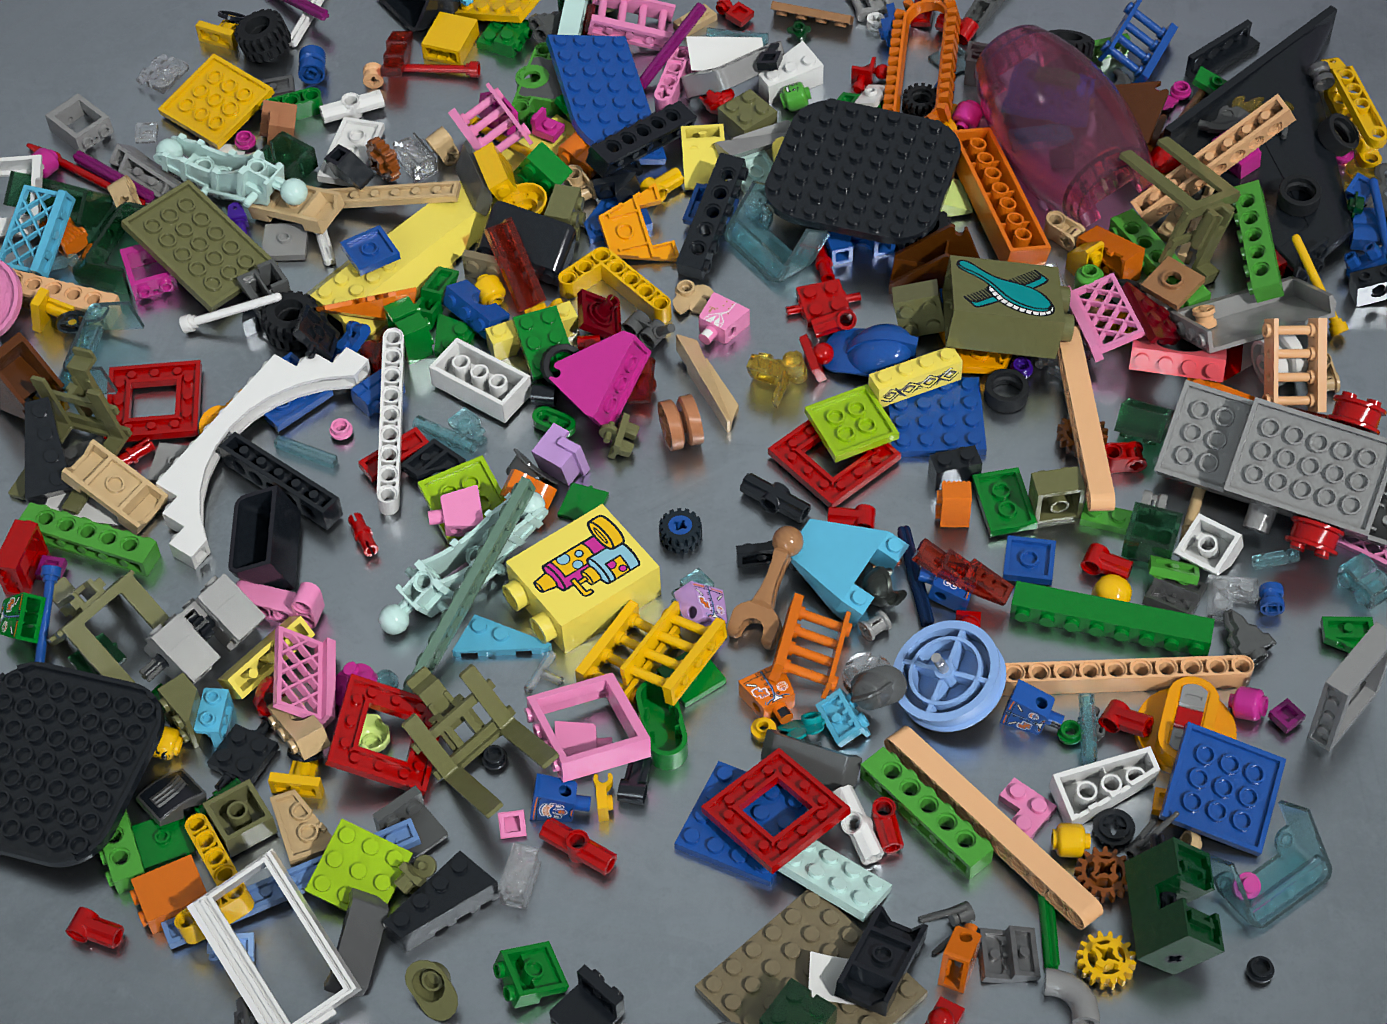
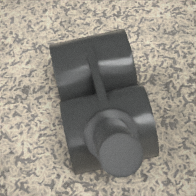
M636 310L621 325V329L636 335L647 348L653 349L667 334L675 331V326L672 323L665 325L658 319H654L651 322L645 312Z

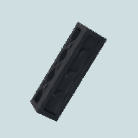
M1247 19L1190 54L1185 75L1193 80L1201 66L1218 75L1258 50L1260 42L1250 36L1252 22Z

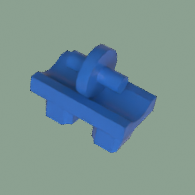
M1373 241L1363 247L1365 254L1358 257L1355 251L1346 253L1344 261L1348 278L1350 279V273L1386 264L1387 251L1384 246L1379 247Z

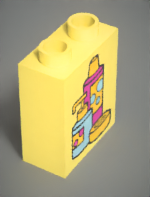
M601 504L507 560L506 568L509 582L502 586L507 602L515 611L525 607L533 616L530 618V625L538 639L544 644L553 640L563 653L567 654L607 629L629 600L638 603L639 608L659 597L661 595L660 566L609 510Z

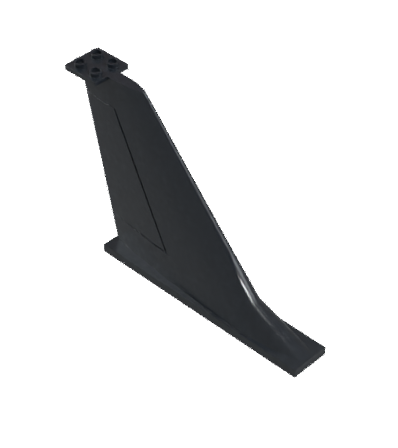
M1331 5L1166 126L1163 138L1170 137L1190 154L1195 155L1210 144L1214 138L1222 134L1208 133V130L1198 128L1200 119L1208 122L1217 119L1219 110L1225 105H1228L1229 108L1239 106L1248 113H1252L1276 94L1282 98L1296 119L1288 126L1286 139H1281L1280 131L1258 147L1262 152L1260 167L1242 179H1239L1229 170L1221 174L1220 177L1233 187L1259 180L1264 193L1275 250L1287 261L1286 266L1294 273L1293 276L1305 282H1308L1309 276L1292 242V236L1294 234L1300 235L1319 274L1324 267V258L1354 232L1350 212L1347 210V200L1336 156L1323 146L1318 136V126L1326 119L1320 92L1315 90L1313 79L1310 78L1308 68L1316 63L1323 46L1330 41L1337 9ZM1306 175L1319 183L1322 194L1319 207L1314 213L1308 216L1297 217L1289 215L1279 208L1277 203L1279 186L1283 179L1288 176ZM1300 190L1287 192L1289 197L1297 201L1312 199L1308 193Z

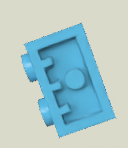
M203 689L194 731L197 734H207L211 738L214 748L219 747L228 733L234 707L229 689Z
M840 688L815 706L821 713L822 719H825V724L836 744L842 747L860 734L868 737L871 733L867 728L870 725L869 721L862 712H858L856 708L858 705L851 702L852 694H846Z

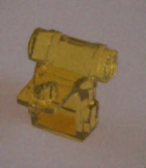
M797 350L785 353L782 360L774 359L773 355L768 353L752 354L746 366L751 378L776 386L771 399L776 408H778L789 382L801 384L807 379L808 374L802 354Z

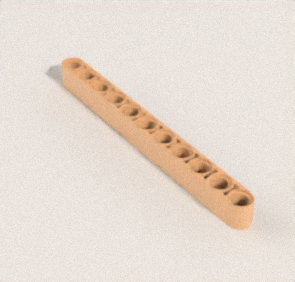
M1074 325L1072 340L1070 342L1060 341L1057 359L1079 468L1086 488L1087 507L1089 512L1114 511L1115 492L1079 326Z
M1246 655L1005 663L1007 675L1002 696H1011L1019 679L1047 694L1161 691L1170 688L1176 680L1188 676L1205 679L1215 689L1246 687L1251 681L1254 662Z
M903 726L884 740L885 748L890 753H895L907 769H912L925 786L933 788L937 797L944 803H949L955 810V813L962 820H967L979 836L988 839L992 844L993 851L1077 929H1085L1103 914L1102 905L1086 888L909 726Z

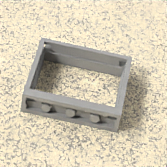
M1376 621L1325 682L1307 738L1329 752L1379 692L1387 670V628Z

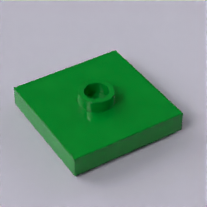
M684 652L674 659L680 661L686 657L688 652ZM709 660L679 701L685 708L725 685V676ZM664 665L656 669L657 675L664 678L670 677L675 671Z
M185 817L163 826H159L153 819L131 826L146 873L190 854L192 857L197 855L194 844L185 829Z

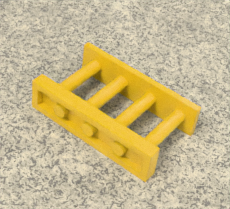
M629 600L575 670L576 683L605 675L599 671L604 663L607 664L609 662L620 668L625 659L613 654L617 646L624 645L635 650L640 642L627 636L630 629L637 627L648 633L653 628V624L640 618L638 603ZM674 625L668 634L682 639L680 626ZM661 642L655 651L668 656L673 649L676 650L677 648ZM648 659L642 668L656 673V669L662 664ZM636 676L628 686L618 681L631 705L636 703L638 687L645 682V680Z
M674 600L669 608L663 611L661 618L628 659L622 662L620 673L623 685L628 686L636 676L662 687L665 703L674 706L726 640L725 620L716 617L711 625L706 627L682 617L679 602ZM674 625H677L702 636L697 642L690 643L668 633ZM661 642L686 651L688 654L679 661L655 650ZM650 659L675 671L670 677L664 678L642 667Z

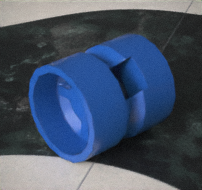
M307 45L300 50L298 75L304 83L312 85L321 83L324 80L326 53L323 48L316 45Z

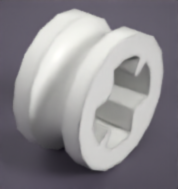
M879 12L868 14L867 29L872 32H879L878 28L882 27L881 19L885 18L884 15Z

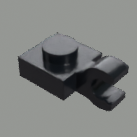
M770 43L768 51L761 52L756 63L758 70H778L783 59L782 51H778L779 43Z

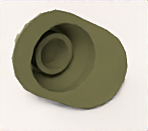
M429 960L413 962L406 970L405 982L421 1009L428 1017L434 1020L444 1021L451 1018L457 1010L458 996L451 983L448 969L441 963Z

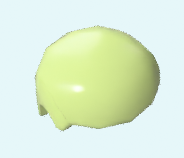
M367 714L358 746L380 752L390 742L389 725H386L379 715Z

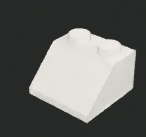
M1199 513L1173 553L1218 576L1234 563L1244 547L1242 534Z

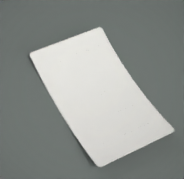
M811 951L808 996L830 1002L856 1005L834 996L836 982L849 959Z

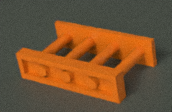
M795 593L786 614L768 679L778 682L781 673L786 674L787 672L824 685L821 698L826 699L829 691H834L838 683L839 677L835 676L844 638H848L853 625L849 623L851 612L846 611L842 622L805 610L806 607L802 606L804 596ZM804 619L838 632L837 637L833 639L800 627L801 624L797 623V620L801 621ZM800 637L833 649L832 657L795 645L796 642L792 641V638ZM793 654L829 667L827 675L790 663L791 660L787 659V656Z

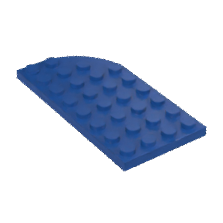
M547 35L546 43L572 126L589 146L605 140L609 135H614L624 127H630L638 120H643L652 114L626 36ZM663 147L638 161L641 165H665L667 158Z

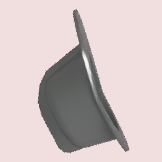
M513 449L517 455L506 469L508 476L511 469H517L539 481L547 479L557 485L559 484L550 475L536 467L518 449Z
M889 665L877 666L855 675L851 682V702L856 703L865 710H874L896 703L906 693V678L900 670Z

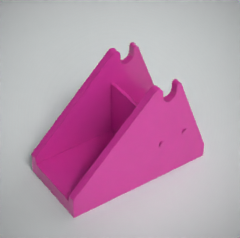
M623 330L556 362L554 367L561 372L560 376L557 378L550 376L549 379L599 427L603 424H608L609 421H613L616 424L652 352L636 335Z

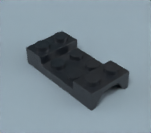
M878 905L836 982L834 996L886 1017L896 997L899 985L913 958L917 957L926 939L928 925L923 923L912 929L891 921L884 907Z

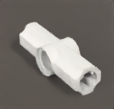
M380 89L361 95L350 92L344 94L340 101L320 106L319 110L322 120L326 124L343 119L344 117L360 119L363 113L385 107V103Z
M853 786L839 787L833 793L850 806L851 814L841 821L842 829L845 833L849 834L862 864L875 863L882 859L884 851L874 833L873 821L865 814ZM858 820H860V825L855 830V824Z

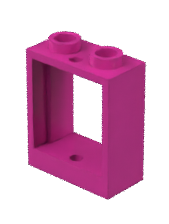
M140 244L120 249L135 301L179 289L176 279L168 271L135 281L132 272L133 268L157 261Z

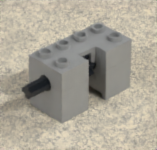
M225 573L219 578L215 575L204 585L205 587L200 591L201 594L196 600L191 598L182 607L184 609L183 612L177 615L173 614L165 621L164 627L159 624L149 633L150 635L145 639L148 643L143 650L152 660L139 673L148 682L154 679L161 671H164L171 679L184 673L194 685L221 658L206 642L214 635L231 652L260 625L266 616Z

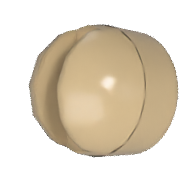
M1188 830L1183 832L1180 837L1181 841L1201 849L1202 841L1200 835Z

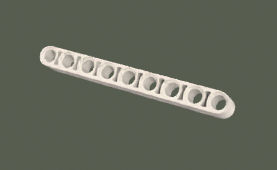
M389 328L384 332L382 345L377 501L378 509L384 515L395 514L400 506L405 346L403 332L398 328Z

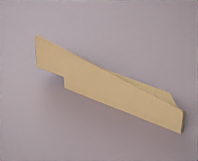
M677 334L676 351L687 366L688 375L726 432H730L734 417L737 416L739 411L738 403L709 360L705 359L698 341Z

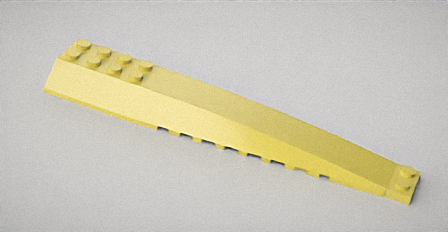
M555 115L551 119L565 124V131L554 143L532 133L528 136L533 144L529 145L525 138L518 142L534 150L542 141L557 155L559 146L576 131L570 122L559 115ZM510 147L502 152V155L512 166L513 172L527 157ZM460 181L461 189L458 202L428 203L386 233L400 252L401 259L362 276L359 275L350 260H348L309 290L307 294L314 298L317 306H323L416 287V301L421 297V288L438 266L451 269L465 249L469 250L475 242L479 243L491 209L498 200L496 197L493 198L490 211L484 216L473 209ZM329 313L342 323L344 334L349 321L368 325L371 332L365 342L387 325V321Z

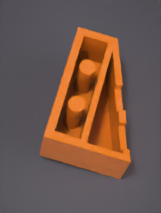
M1098 225L1077 237L1076 248L1083 243L1104 242L1101 270L1104 276L1114 273L1117 280L1130 279L1137 281L1140 279L1145 253L1144 247Z

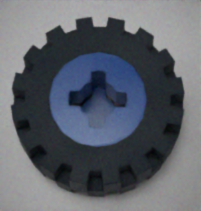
M677 508V511L672 509L669 510V514L665 513L663 515V518L659 521V537L664 548L668 547V551L676 550V553L680 554V551L688 553V549L693 551L695 545L699 546L700 540H702V522L699 516L696 517L694 511L690 513L689 509L685 508L684 511H681V508Z

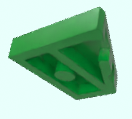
M439 313L435 336V357H439L456 338L470 344L477 332L466 323Z
M1322 616L1320 621L1323 643L1348 653L1354 649L1374 625L1373 617Z

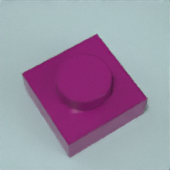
M42 555L35 572L36 579L42 581L43 578L40 575L43 565L61 567L62 578L68 564L66 558Z
M1288 698L1270 710L1268 718L1286 734L1302 723L1306 717Z

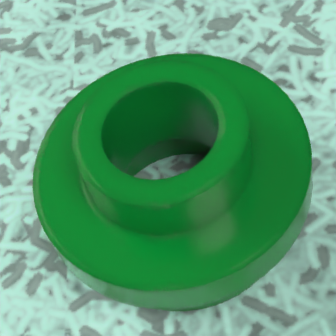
M1066 720L1062 723L1060 729L1057 730V736L1064 744L1075 745L1082 740L1083 729L1078 722Z

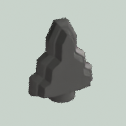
M553 11L551 14L535 13L528 18L529 27L533 31L536 41L539 43L546 42L548 34H558L562 11Z
M1233 609L1223 613L1224 627L1229 633L1226 640L1230 647L1228 654L1246 655L1253 660L1254 665L1265 660L1268 656L1267 650L1277 643L1269 633H1263L1257 625L1248 624L1246 619Z

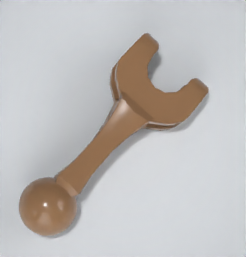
M783 526L774 533L772 538L774 552L766 577L752 600L740 603L733 609L727 626L728 636L739 638L748 625L756 623L763 626L761 638L763 647L770 651L776 647L783 628L781 620L775 613L778 590L785 571L792 560L791 557L801 551L804 543L803 536L797 528Z

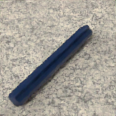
M907 525L900 526L897 529L898 538L909 544V547L903 554L920 623L925 628L934 624L935 620L925 583L917 581L921 567L911 529Z

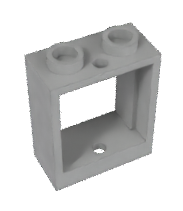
M79 93L45 115L50 131L76 151L84 152L114 132L110 117ZM85 114L95 121L79 133H75L68 127V125Z

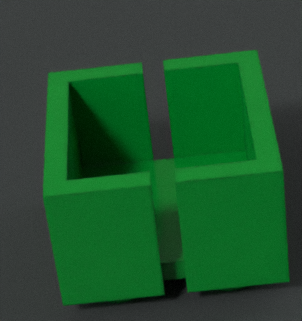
M541 141L515 169L513 174L518 184L527 182L542 186L549 198L555 184L561 185L572 174L573 170Z
M406 296L384 306L388 329L398 328L403 332L404 359L408 365L432 356L434 340L429 330H432L428 318H423L419 305L413 303L409 296Z

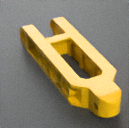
M1338 57L1322 59L1320 61L1328 62L1330 73L1333 74L1335 84L1323 91L1324 100L1332 114L1340 113L1351 117L1349 119L1353 122L1359 134V144L1353 149L1354 157L1361 169L1374 172L1376 166L1382 162V156L1378 150L1387 144V128L1354 67L1346 66ZM1373 135H1379L1381 138L1374 137Z

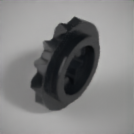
M1109 808L1099 812L1094 818L1092 826L1094 837H1098L1101 844L1106 843L1113 848L1117 845L1123 847L1127 842L1132 841L1135 834V823L1132 817L1125 811ZM1113 821H1115L1116 828L1118 829L1115 835H1112L1111 829H1109Z

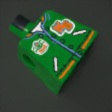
M22 592L4 599L0 613V635L37 644L46 597Z

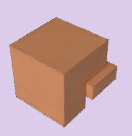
M263 100L259 136L267 137L265 155L274 156L275 150L292 152L297 112L296 104Z

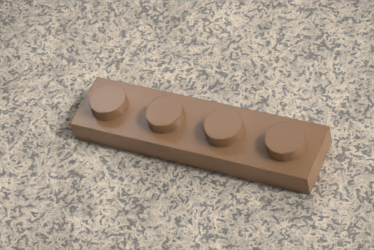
M772 1L771 9L775 10L776 15L787 17L788 13L796 14L795 18L807 20L808 17L815 18V22L827 24V20L834 21V26L844 28L847 27V24L853 25L854 17L851 15Z

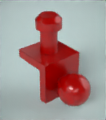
M872 57L870 64L864 67L852 65V90L858 94L862 93L865 86L873 83L874 76L880 80L886 79V75H888L887 65L880 64L876 67V57Z

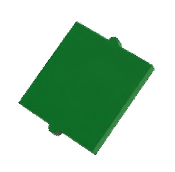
M572 482L557 516L574 521L601 504L605 505L609 492L595 489L591 485L584 486Z

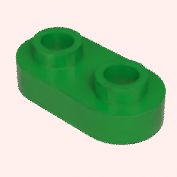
M547 406L538 407L532 413L533 425L544 432H547L553 423L569 431V435L566 438L571 437L576 431L575 420L568 414Z

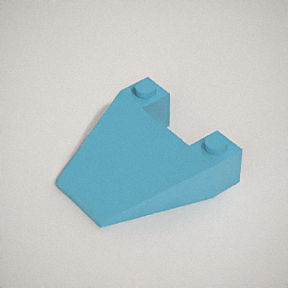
M809 519L801 530L804 540L803 547L797 555L791 557V563L836 616L843 620L846 611L851 612L849 623H852V626L855 627L874 599L872 595L854 584L868 562L875 566H884L893 570L909 547V544L889 531Z

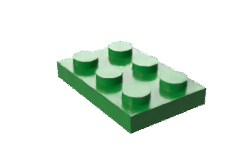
M557 306L515 316L512 320L533 381L543 378L540 370V361L543 353L549 347L556 344H570ZM559 352L551 358L550 370L553 375L561 373L554 367V364L571 354Z
M1019 467L972 475L974 490L990 537L1037 529L1038 523Z

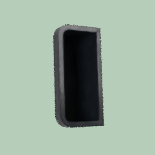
M380 0L408 29L415 32H421L431 27L439 12L455 15L461 3L459 0Z
M498 201L491 209L476 252L505 258L508 270L538 279L547 284L559 286L558 275L569 266L574 256L576 230L565 222Z
M278 485L242 495L235 502L228 569L235 577L245 581L290 591L295 589L301 510Z

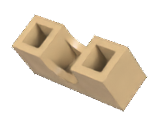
M287 696L281 698V701L292 704ZM273 703L267 706L271 715L267 717L270 725L274 730L278 731L283 742L287 741L293 754L298 753L305 761L330 747L331 743L326 731L314 715L303 719L273 708Z

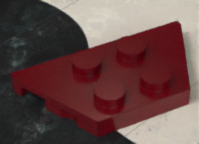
M1128 281L1121 287L1151 344H1155L1160 340L1159 343L1161 345H1176L1181 340L1177 332L1178 328L1171 321L1170 313L1165 307L1159 306Z

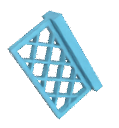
M24 185L0 250V260L4 262L6 255L13 252L16 259L6 263L11 268L48 278L76 199L64 190L53 191ZM29 192L36 193L38 198L28 204L26 200ZM50 197H56L53 205L47 208L44 201ZM41 203L44 210L34 216L31 209ZM28 211L30 219L21 224L19 221L21 215ZM47 215L46 225L40 228L37 221ZM34 224L36 231L27 236L24 229ZM21 232L23 239L14 244L12 241L13 236ZM40 236L39 245L33 248L30 241ZM27 244L29 251L19 256L16 249ZM32 256L31 268L25 267L22 261Z

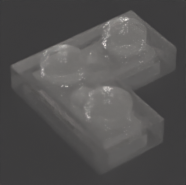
M1208 574V618H1213L1215 621H1223V613L1233 609V602L1257 604V578Z

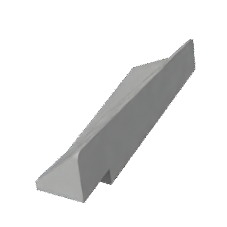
M785 120L733 137L730 140L715 142L714 145L718 154L724 153L736 157H744L762 150L766 151L772 149V143L775 139L782 136L785 137L791 121Z
M116 144L109 163L118 166V171L123 175L129 176L130 179L152 190L156 197L159 198L182 184L180 180L169 172L162 170L161 166L135 147Z

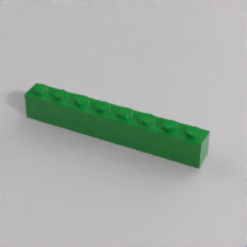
M1016 581L1010 611V619H1015L1019 622L1056 627L1070 632L1090 634L1095 637L1102 636L1121 642L1127 641L1141 644L1142 646H1153L1168 651L1189 653L1193 656H1208L1215 622L1213 618Z

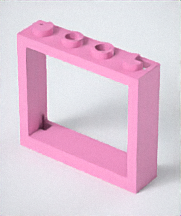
M613 672L527 697V708H524L527 722L532 723L534 734L559 754V757L551 764L553 772H558L563 783L651 757L650 736ZM606 697L629 739L566 756L544 714Z

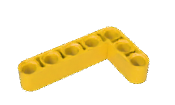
M607 247L594 249L558 275L560 295L565 299H573L577 297V293L581 289L587 290L603 280L638 310L645 312L652 321L658 319L667 324L672 318L670 298Z
M202 813L191 815L185 822V829L214 882L219 886L237 874L238 871L208 818ZM244 882L216 900L217 905L229 924L248 914L255 904ZM185 908L176 915L174 924L186 943L196 944L206 939L188 908Z

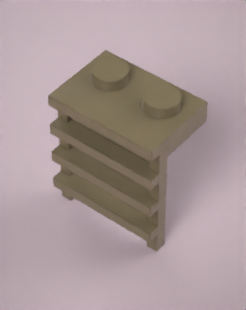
M478 245L474 251L464 250L462 261L465 277L477 279L483 274L496 275L503 286L507 285V279L509 276L511 277L512 271L508 270L505 258L476 252Z

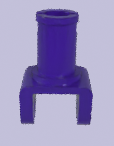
M233 202L227 208V216L248 235L246 227H249L247 215L240 203Z

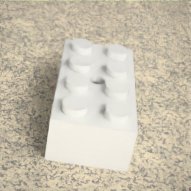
M458 338L429 366L433 386L503 423H506L531 396L530 375Z

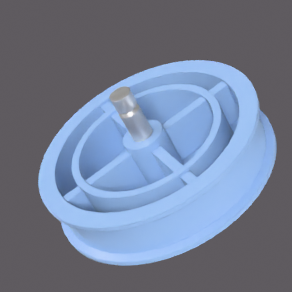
M942 621L918 631L903 645L893 667L903 673L907 682L906 693L898 702L915 723L936 732L959 731L980 722L995 708L1006 684V665L999 649L983 629L965 621Z

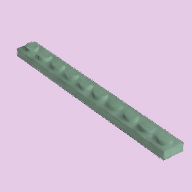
M522 476L520 481L513 486L511 497L507 504L505 503L501 507L497 522L490 527L487 540L477 550L473 565L466 570L464 581L460 588L454 591L450 606L443 611L436 631L430 634L428 645L424 652L420 653L417 657L416 666L413 672L406 677L402 690L413 693L406 684V681L423 666H426L432 674L436 670L536 490L530 479Z

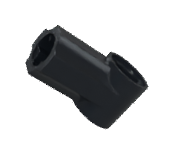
M648 757L628 763L625 777L621 778L619 783L617 801L642 806L645 804L648 790L647 781L652 766L651 758Z

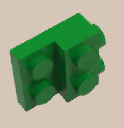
M526 19L522 23L491 21L476 41L477 48L513 59L522 50L527 39L531 38L533 31L530 29L529 22Z
M549 941L500 950L493 965L495 977L497 979L501 978L504 983L503 996L507 1002H512L514 1008L537 1004L542 997L564 993L569 987Z

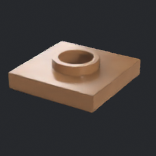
M1168 256L1141 284V290L1178 311L1204 284L1205 276ZM1168 276H1175L1176 279L1180 280L1175 285L1168 284L1165 281L1168 279Z

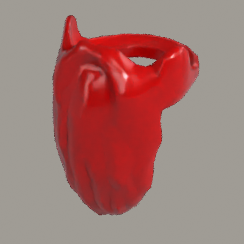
M274 676L265 677L256 688L253 703L261 718L271 716L264 701V696L269 692L273 693Z

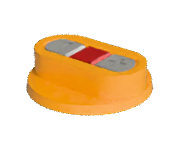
M1188 676L1176 680L1170 688L1151 695L1138 711L1153 716L1154 719L1152 732L1149 737L1143 738L1134 735L1138 748L1142 749L1151 746L1160 769L1170 774L1172 773L1183 730L1187 722L1237 740L1236 724L1232 714L1219 700V694L1210 682L1199 677Z

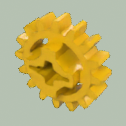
M1098 931L1096 938L1089 934L1087 935L1086 942H1080V950H1077L1076 959H1078L1076 968L1083 969L1081 972L1082 979L1090 978L1089 985L1092 986L1097 982L1099 983V988L1103 990L1105 984H1109L1110 989L1114 990L1116 983L1123 987L1126 979L1131 980L1132 970H1135L1136 961H1134L1136 953L1135 951H1129L1131 947L1130 942L1124 944L1121 942L1122 935L1113 938L1112 931H1109L1107 936H1103L1102 932Z

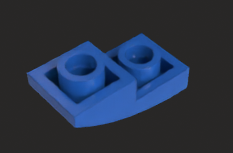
M894 3L886 5L888 13L884 14L885 18L881 19L882 27L878 28L881 40H886L887 47H891L893 20H895L894 13L896 11Z

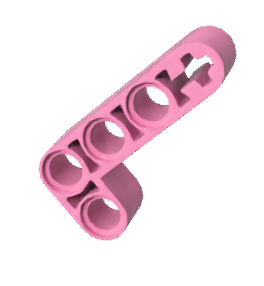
M678 46L666 63L654 92L656 112L678 101L683 88L682 76L698 72L691 71L687 46Z
M243 580L236 582L241 591L266 616L264 619L283 622L289 616H301L308 626L313 629L316 627L325 607L320 588L310 582H302L297 593Z

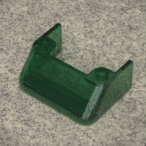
M16 171L10 172L3 205L16 207L23 186H31V175ZM47 178L42 180V188L53 191L64 190L76 199L70 218L85 230L92 231V227L97 228L114 202L109 194ZM30 192L26 200L28 204L30 203ZM50 197L44 201L47 208L53 205L56 197Z
M125 202L104 220L72 268L74 279L77 282L125 295L131 293L124 268L106 263L109 260V255L125 233V230L121 227V221L145 207V205Z

